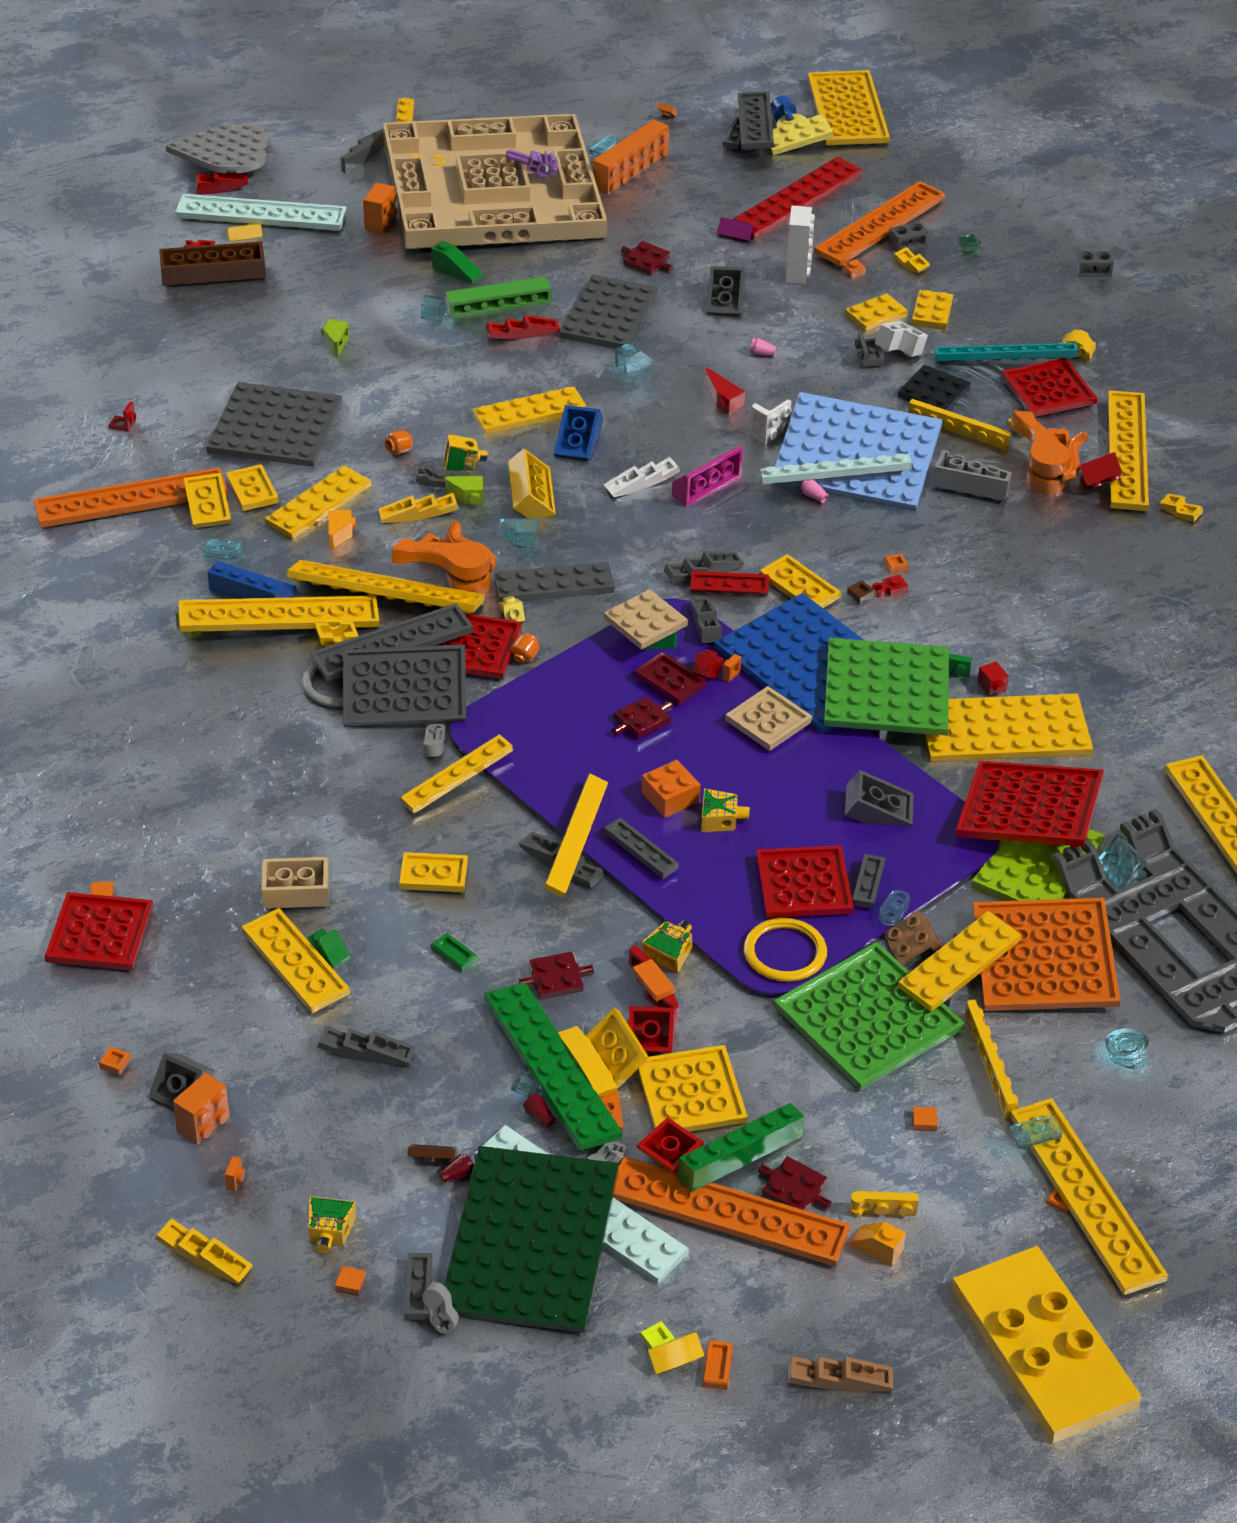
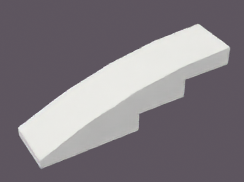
M668 457L657 465L652 461L640 469L633 466L603 485L612 497L627 495L665 481L679 473L680 469Z

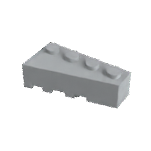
M943 449L935 465L932 486L940 489L954 490L958 493L974 494L977 497L984 496L997 501H1005L1009 493L1012 473L991 465L984 467L981 462L976 460L972 462L966 461L964 456L957 454L955 457L949 455V451Z

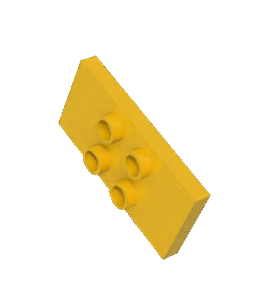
M1038 1245L953 1278L951 1291L1052 1444L1140 1407L1141 1394Z

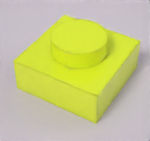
M662 1321L640 1333V1338L648 1348L675 1339Z

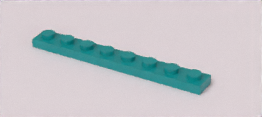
M1077 343L935 347V361L948 362L949 360H957L959 362L966 360L983 361L985 359L1000 361L1002 359L1019 360L1020 358L1035 360L1037 358L1054 359L1056 357L1071 359L1078 357Z

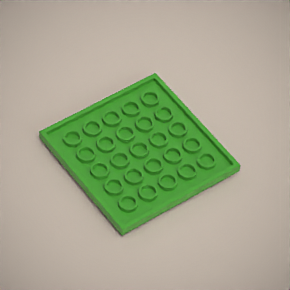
M829 638L824 726L948 735L949 647Z
M878 942L775 999L773 1005L860 1091L962 1031L965 1023L944 1003L930 1012L899 989L898 982L910 972Z

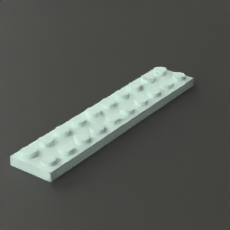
M182 194L175 215L176 218L198 219L200 221L259 223L265 226L274 225L341 231L347 208L346 206Z
M506 1125L483 1145L486 1147L548 1154ZM477 1151L474 1153V1159H476ZM613 1198L603 1247L656 1284H659L688 1255L689 1248Z

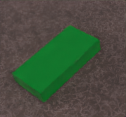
M448 933L431 944L432 951L460 972H464L478 961V956Z

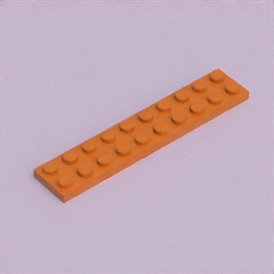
M918 181L814 247V254L835 265L841 266L888 236L890 228L907 224L944 200L945 193Z
M219 467L34 499V505L40 528L145 511L153 508H163L165 506L188 503L183 478L221 473L222 475ZM222 475L225 494L228 496V490Z
M626 1156L623 1157L619 1165L613 1197L618 1201L836 1267L850 1231L851 1224L712 1182L691 1192L677 1178L678 1173H672L666 1168Z

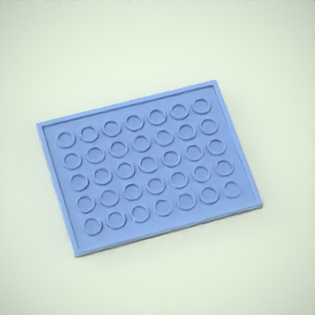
M800 392L775 468L784 467L785 465H803L804 463L816 464L823 461L836 462L842 459L856 460L862 457L876 458L881 455L896 456L897 454H909L912 470L814 480L828 493L917 510L943 419ZM805 480L781 483L801 487Z

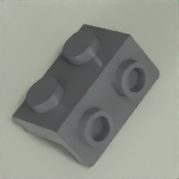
M858 332V337L855 338V349H858V359H861L863 366L884 365L885 359L881 347L875 344L876 339H864L862 332Z

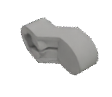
M431 724L427 726L423 742L425 756L435 757L443 753L444 740L446 739L444 725Z
M619 1142L605 1143L596 1154L589 1155L587 1159L615 1162L620 1165L623 1157L627 1155L628 1149Z
M431 1283L422 1295V1300L429 1309L430 1322L438 1332L442 1334L451 1333L459 1322V1316L452 1307L451 1294L443 1284Z

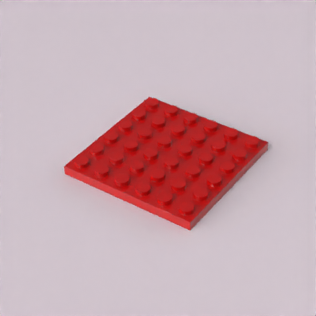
M979 760L956 828V837L1027 842L1029 844L1040 843L1052 846L1085 847L1104 777V769Z

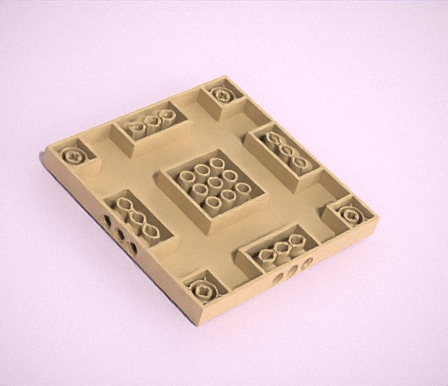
M575 114L383 123V142L392 185L395 186V194H397L396 205L405 248H433L441 241L454 246L606 238L607 218ZM510 149L526 155H530L531 150L544 154L546 151L547 154L552 153L557 158L559 168L556 170V175H551L550 179L545 177L543 180L542 176L537 178L535 174L527 171L525 164L506 159V151ZM411 154H423V156L411 157ZM432 155L444 156V166L432 165V163H440V158H432Z

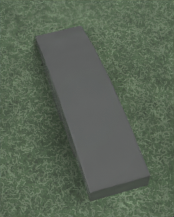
M383 129L359 139L358 145L349 148L350 153L341 157L342 172L346 174L358 168L380 151L384 146Z
M703 551L701 558H684L682 564H666L664 572L671 582L690 581L691 571L728 572L742 567L744 562L736 551Z
M532 831L519 845L535 859L552 868L561 842ZM580 855L571 880L592 888L603 877V870L585 863L584 856Z
M325 1025L317 1048L362 1061L409 1066L415 1046L372 1031L369 1036L350 1028L345 1033Z

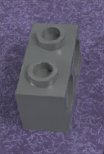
M920 221L892 227L889 230L888 242L896 252L905 247L909 250L925 247L928 244L929 231Z
M1077 251L1075 268L1078 277H1112L1114 261L1111 251Z

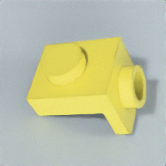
M514 596L503 598V601L498 602V608L504 612L506 620L518 622L525 620L522 601Z

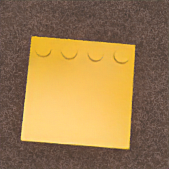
M725 1045L650 1056L637 1069L654 1129L667 1117L689 1132L747 1123L748 1116Z

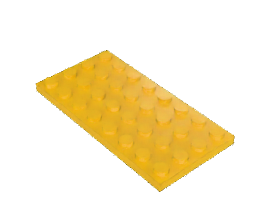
M870 70L808 73L807 78L817 115L822 114L833 131L834 137L825 139L826 145H867L890 142V136Z
M1078 694L949 699L948 735L924 734L930 762L1093 755V746Z

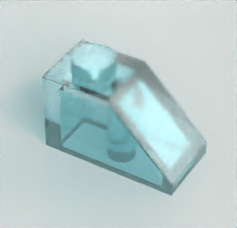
M632 343L615 348V366L624 374L654 364V359Z
M500 519V536L518 548H539L538 519Z

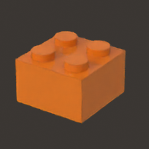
M375 183L363 199L365 229L384 232L387 226H390L393 218L397 216L395 186Z
M675 760L643 774L641 793L666 818L700 802V783L678 760Z
M206 1072L173 1100L177 1131L197 1145L204 1138H208L212 1131L220 1124L226 1122L230 1116L226 1085Z

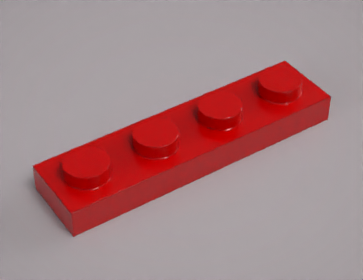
M691 571L690 592L768 595L769 574Z

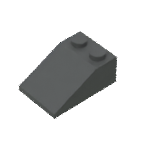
M710 266L706 314L741 315L745 292V267Z
M859 770L846 785L845 815L862 823L911 827L913 823L914 793Z

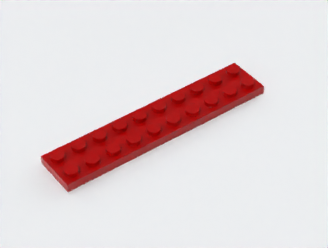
M835 157L732 220L753 224L751 238L756 239L789 219L791 206L809 207L860 176L862 169L840 157Z

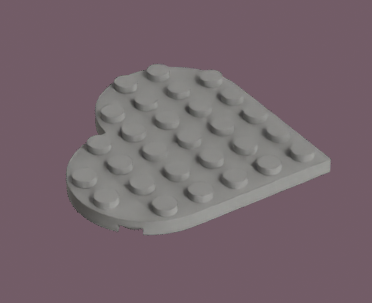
M223 123L220 127H212L208 131L198 132L193 136H186L179 141H172L171 144L165 145V149L170 154L214 172L244 173L256 170L266 163V151L264 149L269 145V134L264 128L256 127L252 123L244 125Z

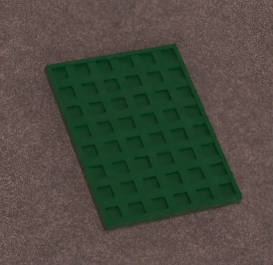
M479 1146L444 1284L451 1294L452 1307L458 1316L585 1333L619 1173V1163Z

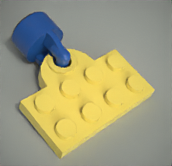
M784 95L776 97L771 102V114L777 121V128L773 129L774 148H769L773 155L834 137L831 127L822 114L808 119L803 115L796 114L797 110L794 103L788 96Z

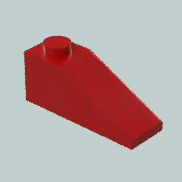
M708 367L705 368L704 384L716 407L727 414L742 408L745 402V391Z

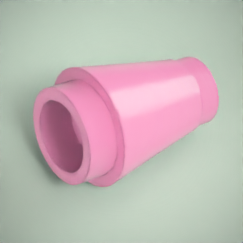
M753 338L749 352H752L753 355L774 357L776 346L760 338Z
M814 479L805 480L800 487L803 495L818 502L824 503L828 498L826 491Z

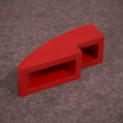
M213 172V175L196 174V194H217L243 187L248 184L247 172Z

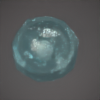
M1134 1027L1114 1029L1105 1038V1047L1115 1064L1135 1070L1145 1066L1147 1061L1145 1052L1148 1048L1149 1040L1140 1030Z

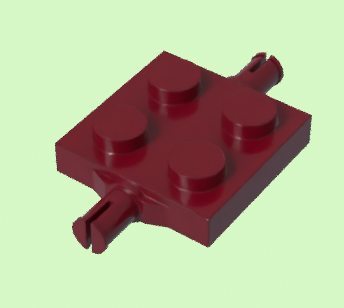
M641 241L634 249L625 246L621 249V253L627 255L623 259L624 265L651 276L660 269H665L669 272L673 269V265L666 263L670 258V251Z
M648 697L640 699L614 712V719L620 725L613 727L612 732L615 736L625 731L632 733L637 738L643 737L671 723V716L666 711L673 709V704L668 701L662 705H657Z
M571 951L530 959L531 977L518 979L519 984L526 982L528 986L533 985L538 992L540 1000L583 992L584 986L581 976L594 974V968L592 964L579 967Z
M786 1156L781 1165L775 1170L764 1164H761L758 1169V1173L769 1178V1181L762 1189V1195L772 1201L805 1211L814 1204H818L828 1210L832 1204L831 1200L821 1196V1191L827 1184L828 1177L789 1156Z

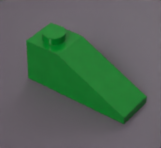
M441 241L432 248V266L471 283L483 276V272L456 246Z

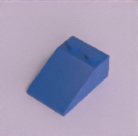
M565 405L553 454L555 456L590 460L603 424L601 410Z

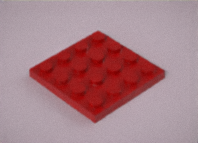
M1066 358L1002 371L1001 374L1003 380L1026 411L1033 412L1034 417L1097 404L1098 398Z
M465 614L473 625V632L434 645H465L466 674L503 680L512 657L511 646L521 633L522 622Z
M842 845L756 849L766 918L853 914L854 907Z
M67 892L45 953V962L133 971L153 909V900Z

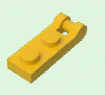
M855 1191L851 1194L849 1212L854 1217H860L863 1214L916 1216L918 1193Z

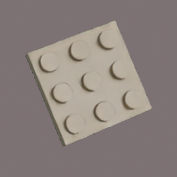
M650 589L604 612V619L641 650L688 626L687 618Z
M767 686L728 712L725 716V721L771 751L810 724L812 715Z

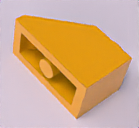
M351 510L328 511L330 550L335 549L352 537V529H356L355 517L351 516Z
M887 1222L862 1225L851 1239L850 1245L892 1267L904 1250L906 1232Z

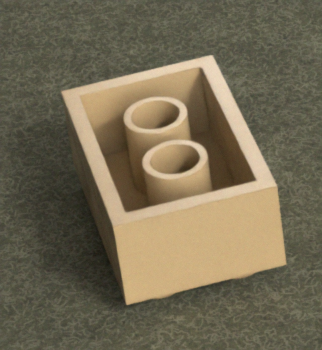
M328 857L263 859L261 889L263 908L329 906Z

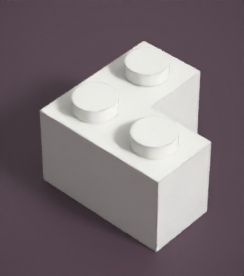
M902 321L881 324L875 344L880 346L881 350L885 352L901 350L904 352V355L914 357L922 354L928 335Z

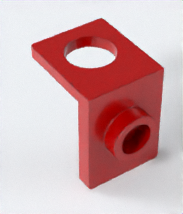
M129 401L123 410V417L115 415L108 427L129 432L137 417L134 411V403ZM124 421L123 425H116L115 423Z

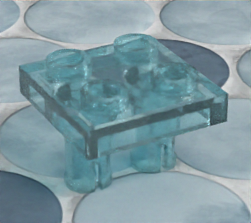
M1116 835L1099 859L1105 876L1118 890L1130 886L1134 880L1141 881L1146 879L1147 874L1143 871V868L1147 862L1123 836Z

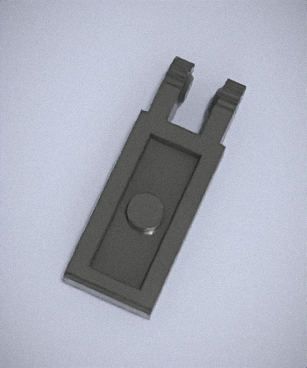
M421 466L418 469L416 482L421 485L445 488V477L470 476V472L431 469L429 466Z

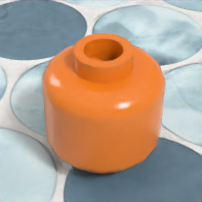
M405 430L391 432L385 440L386 450L394 456L408 453L413 444L412 436Z
M528 633L519 635L511 646L513 659L520 664L524 662L531 663L540 649L538 639Z

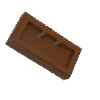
M411 1144L408 1147L407 1156L425 1157V1161L438 1162L439 1158L455 1159L457 1157V1148L452 1146Z

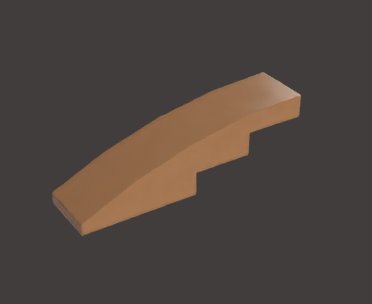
M791 1356L788 1361V1383L838 1391H892L893 1367L847 1356L843 1361L820 1356L816 1361Z

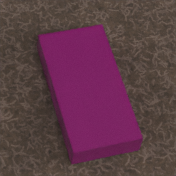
M721 217L717 234L750 241L754 225Z

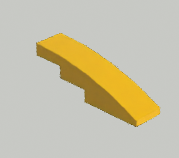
M454 493L435 499L434 494L418 500H415L412 495L378 508L382 523L422 520L459 509Z
M575 1026L558 1032L565 1046L599 1097L617 1092L618 1087L609 1070L579 1027Z
M172 1218L156 1236L157 1241L176 1254L210 1273L237 1285L253 1267L251 1263L213 1237L212 1240H209L193 1227L189 1231Z

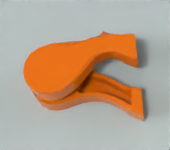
M1013 411L1011 426L1017 432L1023 434L1032 446L1026 478L1027 485L1032 490L1042 494L1061 492L1066 486V481L1074 478L1080 470L1078 453L1080 446L1087 441V432L1081 431L1069 439L1068 429H1046L1036 420L1033 412Z
M457 521L451 524L444 540L428 533L419 542L403 538L392 547V563L429 562L446 569L447 582L450 588L485 594L490 589V573L495 569L496 558L483 544L464 538L461 535V525Z

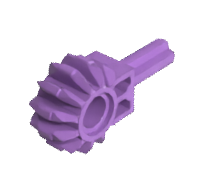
M508 149L505 154L506 159L525 164L527 171L535 174L537 178L542 176L543 180L545 177L550 179L551 175H556V170L559 168L557 158L552 153L547 154L546 151L544 154L531 150L530 155Z

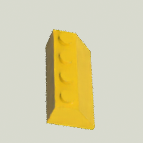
M523 448L508 461L513 509L526 518L552 517L556 515L550 467Z

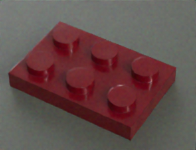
M661 652L635 670L636 678L677 705L682 704L707 686L706 679L664 652Z

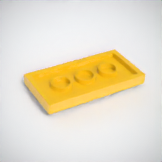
M788 554L759 570V574H769V583L791 599L804 593L819 606L825 608L841 598V591Z

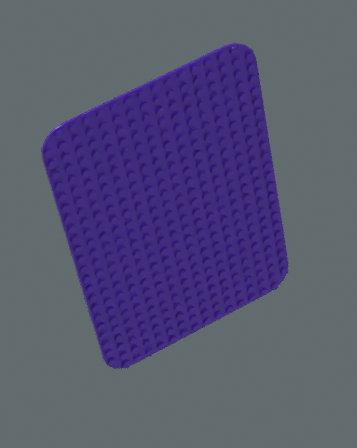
M677 598L663 599L688 619V626L677 631V646L675 648L641 650L616 628L609 625L466 706V721L452 722L450 725L451 740L465 755L499 734L512 745L513 751L484 769V771L563 837L589 773L608 782L582 853L663 921L670 922L676 926L682 920L689 922L692 926L690 930L692 945L740 985L755 994L768 996L784 995L846 960L882 936L887 930L981 869L997 852L1000 840L956 837V828L965 801L868 729L833 727L822 734L812 725L808 724L771 751L764 748L725 721V716L728 712L764 689L762 685L742 669L730 682L723 680L722 667L718 678H708L700 675L707 680V686L680 705H677L636 678L635 670L661 652L666 653L690 670L693 668L698 652L714 651L717 653V656L724 658L723 663L728 659L714 648L715 642H701L694 622L690 601ZM717 618L721 625L722 637L734 631ZM648 697L657 705H662L668 701L673 704V709L666 711L671 716V723L643 737L637 738L632 733L625 731L615 736L612 732L613 727L620 725L614 719V712L640 699ZM678 760L700 783V802L664 818L641 793L642 775ZM861 770L914 793L912 826L862 823L846 816L847 783ZM704 789L736 794L738 796L737 806L750 807L749 820L736 819V829L733 831L701 832ZM618 818H622L679 863L678 869L664 879L660 878L604 833V827ZM842 845L852 899L864 854L886 858L873 909L853 905V914L779 917L803 921L819 931L824 938L827 946V958L817 973L801 981L778 982L768 979L752 969L744 954L745 939L751 930L760 923L776 919L766 918L756 849ZM781 928L762 934L755 943V954L760 962L771 969L796 971L807 967L814 961L816 947L812 939L806 934L793 929Z

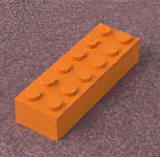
M653 119L593 160V175L598 191L609 195L668 155L669 126Z

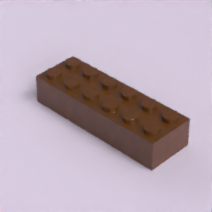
M262 241L159 249L163 286L266 278Z

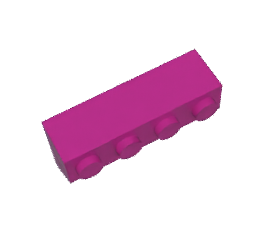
M743 447L734 448L672 481V497L687 507L742 476Z

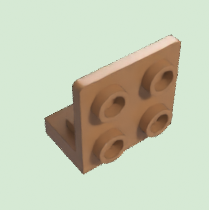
M917 910L883 934L897 961L902 966L927 949L930 952H937L943 947L930 921L920 910Z

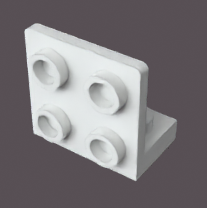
M787 399L770 411L757 403L752 405L749 436L766 445L787 432L790 423L792 401Z

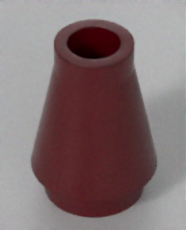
M533 1094L524 1102L523 1108L525 1113L541 1123L545 1128H549L555 1123L556 1118L551 1113L542 1096Z
M467 1153L464 1155L459 1154L443 1170L439 1171V1175L442 1181L447 1184L472 1175L474 1163Z

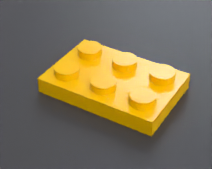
M919 290L912 325L946 329L953 294Z
M887 293L845 309V315L865 332L880 327L881 324L906 317L908 313L906 308Z
M262 464L226 472L227 481L242 511L279 503L278 495Z
M221 473L183 478L193 529L231 523Z
M404 852L399 889L464 892L468 855Z
M613 1008L586 1035L606 1065L618 1088L649 1058L621 1012L616 1008Z

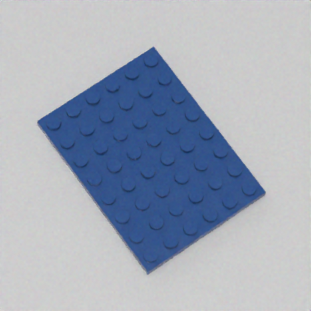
M801 593L715 641L714 648L728 659L734 654L741 656V669L764 688L769 686L812 715L810 725L823 734L833 728L831 726H824L829 638L864 639L804 593Z

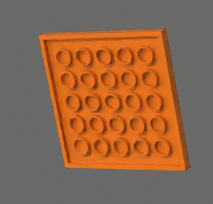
M1105 898L973 902L974 921L989 911L1021 934V940L980 973L984 1011L1120 1007V995Z

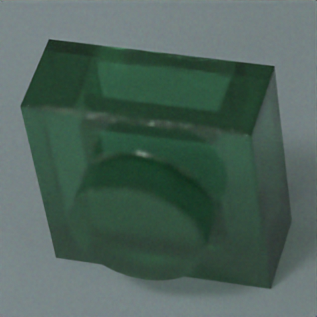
M973 234L958 238V244L966 252L981 248V242Z

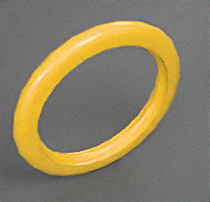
M776 918L764 921L751 930L744 942V954L749 965L758 974L778 982H795L809 978L819 971L827 958V946L819 931L811 925L792 918ZM773 929H793L806 934L812 939L816 947V956L814 961L803 969L779 971L771 969L758 960L755 954V943L762 934Z

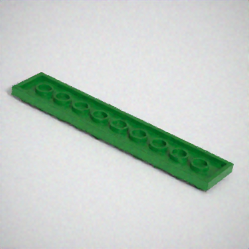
M526 982L485 992V1002L578 1150L581 1151L622 1139V1130L596 1090L593 1089Z

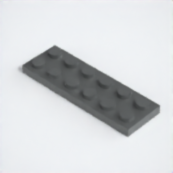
M769 91L738 93L741 149L774 148Z
M609 562L494 572L499 602L509 596H514L520 601L614 593V583Z

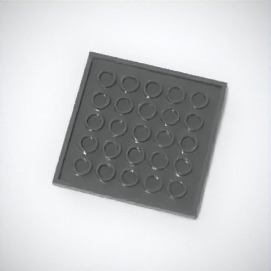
M237 382L206 446L207 453L314 467L343 402L342 396L316 391L311 392Z

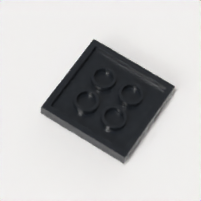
M923 365L898 391V397L909 402L915 399L949 411L970 389L971 382Z

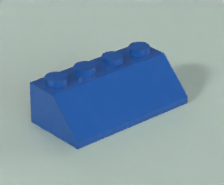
M216 561L207 572L209 590L236 599L289 598L296 590L295 585L220 561Z

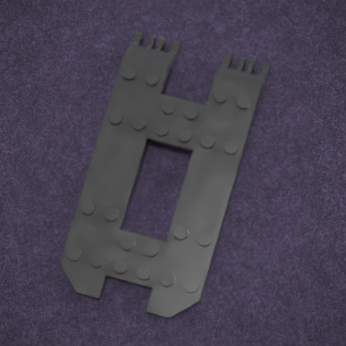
M1157 809L1149 811V818L1145 814L1133 818L1131 821L1132 826L1129 822L1120 824V830L1127 837L1136 865L1148 876V878L1121 890H1118L1105 876L1095 845L1089 839L1086 840L1085 847H1081V849L1071 846L1070 848L1063 849L1064 857L1060 852L1051 854V860L1058 867L1067 895L1071 899L1105 898L1111 942L1192 1027L1221 1033L1237 1027V1012L1232 1008L1237 1006V909L1174 847L1164 817ZM1179 908L1230 961L1200 975L1150 921Z

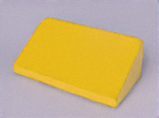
M259 223L226 228L230 241L262 237L261 224Z

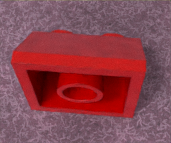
M1115 452L1079 465L1088 488L1097 489L1103 486L1102 483L1110 481V483L1116 482L1121 479L1120 476H1123Z
M629 1006L628 1025L645 1052L673 1053L677 1017L675 1008Z
M667 1117L637 1144V1148L672 1173H678L679 1157L703 1146L704 1141Z

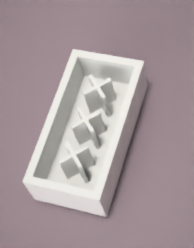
M791 206L785 283L806 284V278H810L815 214H812V207Z

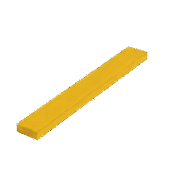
M589 773L543 889L562 898L566 894L608 782Z

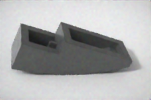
M710 598L690 599L694 622L701 642L710 643L722 638L721 625L717 620V611Z

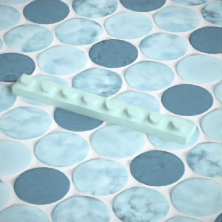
M897 454L896 456L881 455L876 458L862 457L856 460L842 459L836 462L823 461L816 464L804 463L803 465H785L784 467L776 468L770 466L761 469L763 484L912 470V463L909 454Z

